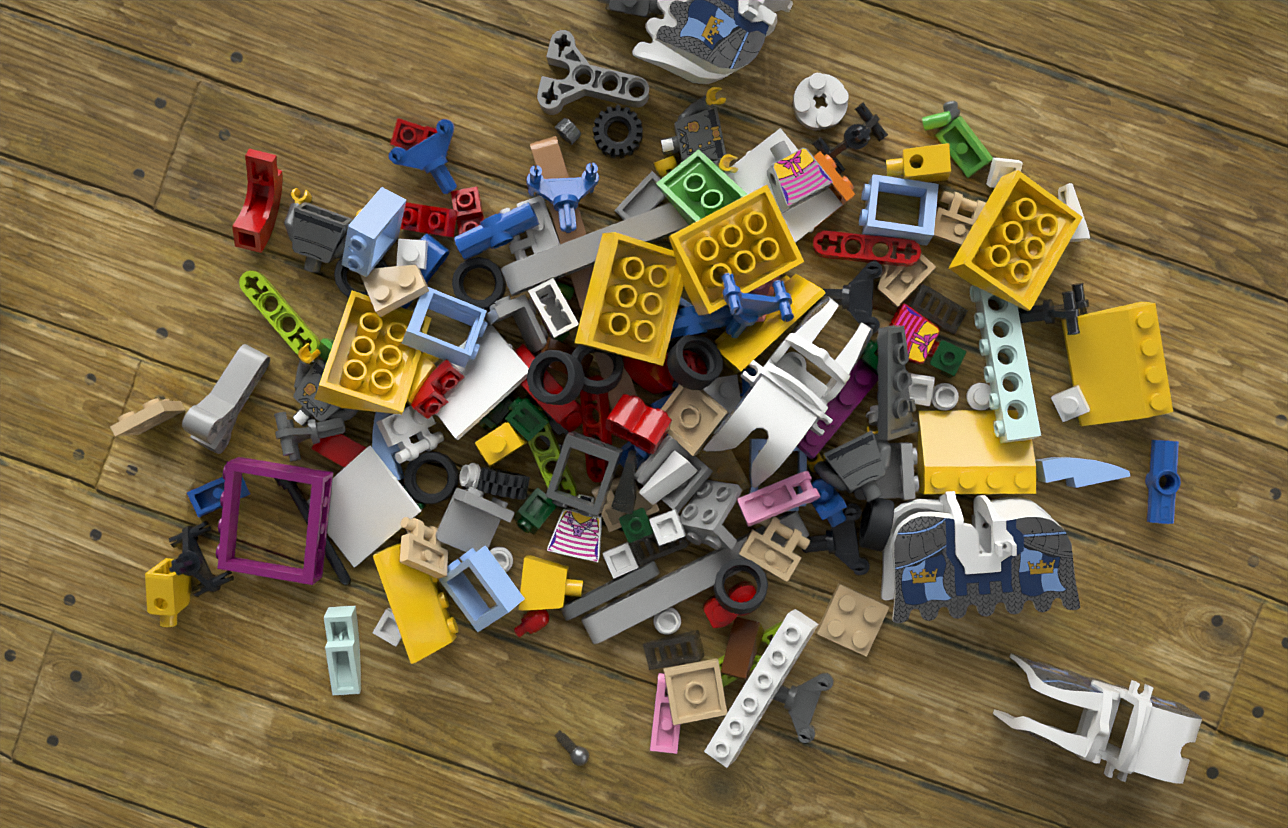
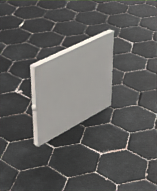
M780 128L731 166L738 168L736 173L727 171L724 173L747 194L768 185L776 201L767 176L769 167L777 162L770 148L781 141H785L791 153L798 151V149ZM828 188L824 192L781 214L796 243L808 232H813L814 227L843 204L831 189Z
M487 324L482 338L477 337L476 344H479L480 347L475 359H469L465 368L455 365L465 378L444 394L448 403L435 414L440 417L457 440L520 385L528 375L529 368L512 349V345L504 340L493 325L488 326ZM466 341L459 347L464 349Z
M371 446L367 447L332 479L327 533L354 567L358 566L402 528L401 521L404 517L413 519L421 512L418 505L399 483L397 477L392 474Z

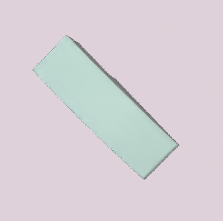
M356 606L328 607L324 616L327 636L325 651L332 695L360 694L361 665Z

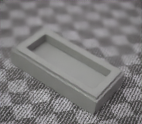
M652 171L614 211L623 220L655 209L666 198L656 185L661 179Z

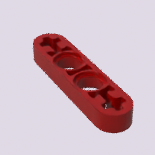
M821 231L813 240L815 253L823 258L866 263L875 261L884 265L911 267L919 261L921 256L919 244L910 239ZM824 238H828L830 244L838 245L837 239H842L840 244L841 253L836 252V246H828L827 250L824 251L818 243H822ZM857 241L861 246L860 251L856 254L846 252L845 245L847 242ZM878 243L885 244L888 247V254L884 257H877L872 252L873 247ZM893 245H898L896 251L903 252L906 250V247H911V251L916 253L909 260L905 259V254L896 253V259L891 258Z
M599 375L586 377L589 380H604ZM581 390L583 435L593 439L595 436H598L601 442L612 445L611 432L605 428L606 419L610 414L608 392L596 395ZM593 409H596L599 413L598 422L593 419ZM585 453L586 470L589 478L594 482H602L609 461Z

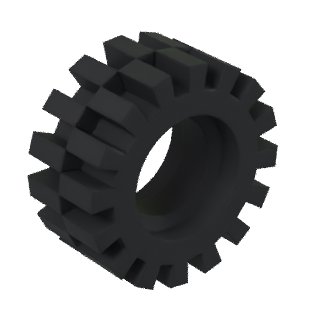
M616 105V108L607 107V111L603 112L602 110L599 113V117L594 121V140L596 146L602 150L604 155L608 154L611 158L620 157L622 159L626 155L631 156L633 151L639 148V144L642 142V123L638 119L637 114L630 111V108L625 106L624 109L621 108V105ZM616 122L625 124L629 130L628 137L622 142L610 140L607 131L611 124Z
M481 467L477 490L501 497L524 500L526 499L530 477L510 471Z

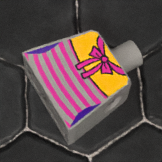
M781 141L770 148L777 162L769 167L767 176L781 213L824 192L833 183L829 175L805 147L791 153L785 141Z

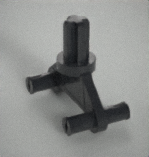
M864 102L854 109L864 123L848 127L844 133V140L834 149L830 150L822 137L812 143L818 152L821 151L824 156L827 154L833 159L837 166L835 170L839 175L846 168L837 159V155L848 148L859 150L865 147L871 139L869 135L871 132L878 142L888 136V133L878 123L880 118L877 114L873 115Z
M875 261L868 263L848 285H843V289L822 288L826 292L822 297L829 296L838 305H842V309L848 310L859 325L862 322L873 330V334L878 332V328H880L879 320L872 317L874 279L879 278L883 273L881 264Z
M1084 283L1072 284V291L1062 292L1064 304L1054 306L1052 299L1043 300L1041 305H1033L1030 311L1019 307L1020 323L1045 321L1046 324H1054L1055 317L1066 318L1067 335L1079 334L1077 316L1087 314L1086 307H1089V300L1085 299Z
M850 503L843 510L846 517L844 522L832 527L831 530H826L824 535L806 537L810 540V543L805 550H802L804 553L828 551L829 554H834L844 562L856 575H864L869 571L870 563L867 558L860 557L855 520L860 518L862 509L858 504Z
M207 521L194 527L189 525L183 528L181 533L169 538V542L176 541L170 544L173 548L183 544L182 553L177 559L171 561L172 567L169 570L171 573L176 572L177 575L184 574L196 577L201 582L192 587V592L200 589V591L193 593L196 597L209 591L214 593L221 589V585L234 580L233 575L225 578L233 574L228 570L217 576L213 575L197 543L198 536L211 531V526L203 529V527L210 525Z

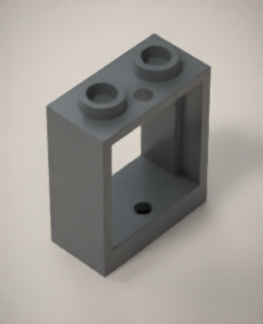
M574 431L569 432L566 435L545 497L551 498L552 503L557 506L567 507L569 505L577 508V512L587 517L598 516L603 511L624 450ZM572 448L609 461L595 503L558 490Z

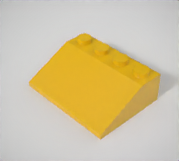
M1016 170L1000 178L948 269L970 284L1030 311L1083 217L1019 170Z
M768 185L747 194L669 236L685 290L698 315L710 314L727 305L722 293L725 289L722 281L724 274L732 273L735 284L740 287L741 292L749 293L804 262Z
M616 232L602 233L575 343L663 366L684 286L674 251Z
M786 274L780 282L784 281L786 292L791 295V309L794 318L788 322L786 320L783 321L780 310L767 314L764 321L747 326L738 338H732L725 331L714 341L718 345L717 348L721 352L723 361L734 373L741 372L826 292L798 274L793 275L791 278Z
M352 290L314 399L340 408L402 415L421 355L420 350L402 344L413 311L399 307L380 317L375 312L369 296ZM424 317L419 332L427 334L431 317Z
M1137 302L1077 316L1080 333L1075 335H1067L1066 319H1061L1073 387L1079 385L1090 408L1089 412L1078 416L1080 426L1143 419L1173 412L1156 303Z
M995 410L918 411V492L923 494H945V492L955 491V494H1036V463L1032 439L1000 444V438L996 437L994 433ZM1007 410L1008 415L1012 419L1018 418L1017 410Z
M400 542L373 555L410 663L413 664L452 643L457 637L458 626L454 617L450 618L447 610L449 601L446 593L440 591L439 579L400 563Z

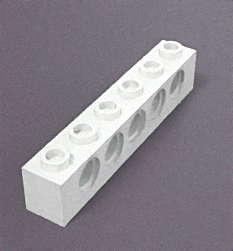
M796 609L787 614L705 749V753L726 768L737 759L819 625L818 623Z

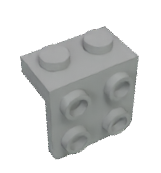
M525 294L512 300L510 295L497 300L494 302L495 304L489 307L490 312L484 317L486 322H488V326L513 316L528 349L533 354L543 349L547 344L548 334L544 326L538 324L535 317L536 308L530 299L527 300Z
M667 436L661 442L656 452L651 454L639 466L634 478L642 485H645L674 450L698 470L690 479L662 498L670 508L676 509L679 513L713 471L696 456H692L673 437Z
M889 443L891 447L890 467L886 470V475L876 481L883 495L879 498L915 499V492L919 491L918 476H914V465H917L918 460L917 450L912 448V443ZM861 489L854 492L855 498L859 500L866 499Z
M705 480L679 517L687 534L686 538L696 545L701 543L707 544L714 549L721 547L732 550L737 540L722 524L742 492L740 486Z
M469 486L467 491L456 488L435 536L437 540L462 551L468 552L474 548L477 552L485 545L487 548L489 547L500 520L511 522L515 512L506 509L508 503L493 497L491 501L482 498L484 493Z

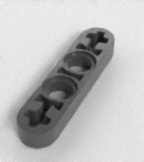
M654 560L647 562L637 569L623 574L583 594L581 597L564 604L563 608L559 609L566 621L654 578L660 574V571Z

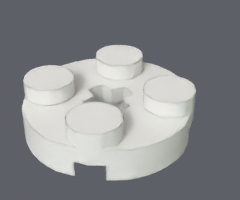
M815 73L805 78L798 85L793 95V108L797 120L811 130L834 127L843 118L848 107V92L838 79L827 74ZM825 97L827 107L821 106L817 109L815 107L816 101L813 98Z

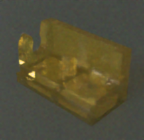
M703 448L699 451L698 455L702 462L713 471L710 475L713 481L737 484L742 491L751 487L731 449L706 452Z

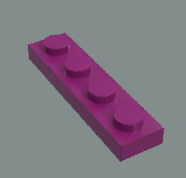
M861 360L857 361L849 373L850 378L841 391L826 405L828 409L824 414L833 420L831 424L827 425L823 420H818V427L825 431L823 435L819 436L809 429L796 446L810 459L815 458L878 381V375Z

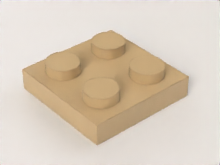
M680 384L661 408L672 419L668 434L692 456L699 453L729 414L725 408L703 389L690 390L682 387Z
M157 398L143 404L144 409L137 413L131 411L118 417L119 422L110 427L115 437L139 435L186 410L181 401H170L169 399L159 401Z
M838 583L816 633L867 657L889 607Z
M717 658L663 669L673 725L727 715Z

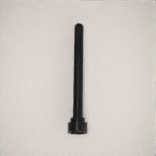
M274 478L278 487L282 486L283 490L287 489L308 525L310 506L297 486L298 482ZM327 537L325 556L341 584L349 585L351 577Z

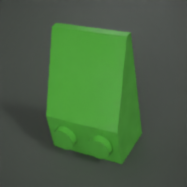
M699 149L656 183L660 191L688 225L747 195L743 189Z

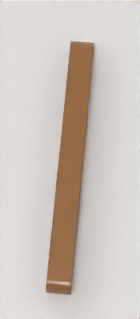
M556 136L530 144L535 163L542 168L541 175L544 179L569 178ZM547 200L561 244L587 235L579 207L575 209L577 228L575 231H571V233H566L560 230L558 211ZM594 265L570 274L581 311H583ZM594 352L602 378L605 380L613 372V362L608 355ZM624 366L620 382L614 389L608 392L612 410L623 394L637 396L632 378Z

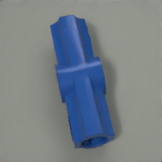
M527 202L504 214L498 213L480 222L479 226L454 237L459 252L466 260L487 249H496L514 240L515 236L540 224L531 204Z
M727 304L706 315H698L694 306L677 310L670 339L684 337L688 334L701 335L707 333V330L728 326L734 318L730 313L729 305Z
M1152 440L1150 471L1145 479L1146 486L1149 489L1147 522L1174 524L1175 497L1181 484L1180 477L1177 474L1179 441ZM1164 475L1166 477L1167 482L1166 485L1163 488H1161L1159 485V480L1161 476Z

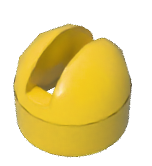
M673 155L654 162L657 173L664 177L667 175L666 170L670 169L671 172L677 167V162Z

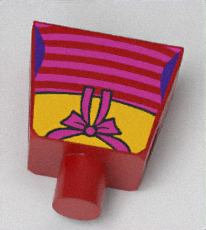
M901 304L897 308L889 326H904L909 357L908 362L918 365L923 364L927 356L933 357L939 342L935 340L940 329L907 304Z

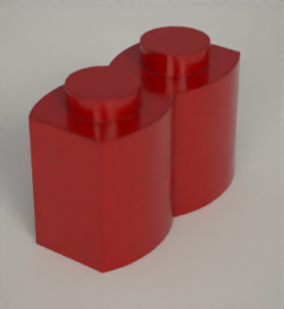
M623 394L606 419L605 428L615 436L630 441L639 449L654 454L670 430L672 419L662 409L647 407L641 398L635 395Z
M742 581L732 586L726 594L733 601L742 603L751 600L755 596L756 590L751 581ZM715 595L707 599L703 604L704 612L712 628L724 627L734 621L737 615H739L730 613L722 608Z

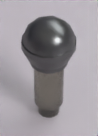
M559 730L554 736L570 754L572 763L577 766L587 763L589 759L587 749L577 746L565 733Z

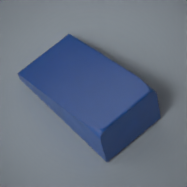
M223 477L187 492L199 518L222 508L220 498L225 487ZM243 477L240 499L250 495Z

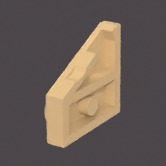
M893 245L891 258L896 259V253L905 254V259L909 260L916 253L911 251V247H906V250L903 252L896 251L898 245ZM922 254L919 261L911 267L884 265L877 291L898 308L935 270L936 266Z
M417 265L374 268L367 277L361 275L375 312L380 317L429 292L421 270Z

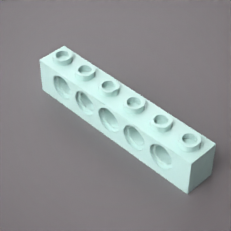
M972 285L970 286V298L972 302H975L977 313L974 315L975 326L977 329H980L982 337L979 341V349L981 355L985 356L987 365L984 367V377L986 382L990 383L991 388L989 405L991 410H995L996 421H994L993 425L996 437L1000 438V444L1037 438L1041 436L1018 307ZM989 299L995 300L998 303V311L992 310L989 307ZM993 326L1002 328L1004 332L1003 338L997 337L993 333ZM999 352L1007 355L1009 359L1008 365L999 362ZM1003 379L1012 382V392H1008L1003 388ZM1009 406L1017 409V419H1012L1008 415L1007 409Z

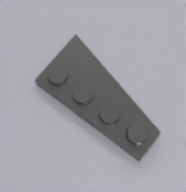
M893 325L878 328V439L891 440L918 432L919 427L918 422H913L912 412L916 410L915 399H910L908 387L912 385V378L905 368L909 357L904 326Z

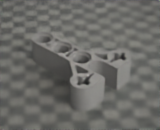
M560 30L552 35L546 56L548 64L565 68L570 73L563 80L541 77L537 99L544 113L548 115L558 114L564 105L584 96L636 108L642 107L648 102L649 85L644 78L590 65L576 48L575 39L570 32ZM564 42H567L568 46H566L564 48V51L560 53L559 46H562ZM582 74H587L591 77L590 82L585 85L579 84L576 80ZM609 80L615 81L618 86L613 91H607L603 88L604 83ZM634 87H640L644 90V94L639 98L632 97L629 92ZM554 91L556 101L552 100L551 104H547L546 99H549Z
M243 344L238 349L211 393L198 405L192 406L183 419L182 427L187 433L191 434L190 438L194 442L217 454H221L225 450L231 439V432L240 410L270 363L268 355L246 344Z

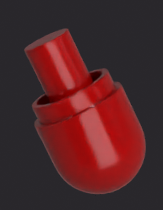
M546 609L528 611L521 618L522 623L514 628L515 634L521 637L527 632L533 634L544 628L550 619L548 611Z

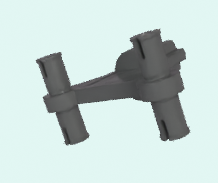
M286 412L274 414L278 429L275 432L276 439H280L283 456L289 455L290 462L301 460L298 443L311 438L313 444L321 443V438L346 432L343 418L317 423L315 419L308 420L309 427L294 428L293 419L287 420Z
M821 673L797 687L792 685L791 689L781 685L773 700L785 704L784 708L788 710L798 738L802 743L811 742L815 737V728L810 723L822 691L831 689L834 683L833 677L828 673Z

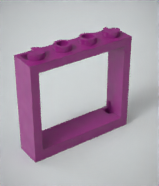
M243 457L227 461L223 469L225 487L220 498L223 510L222 517L218 523L220 544L216 549L217 569L309 585L315 584L323 577L333 472ZM242 473L312 484L303 569L235 557Z

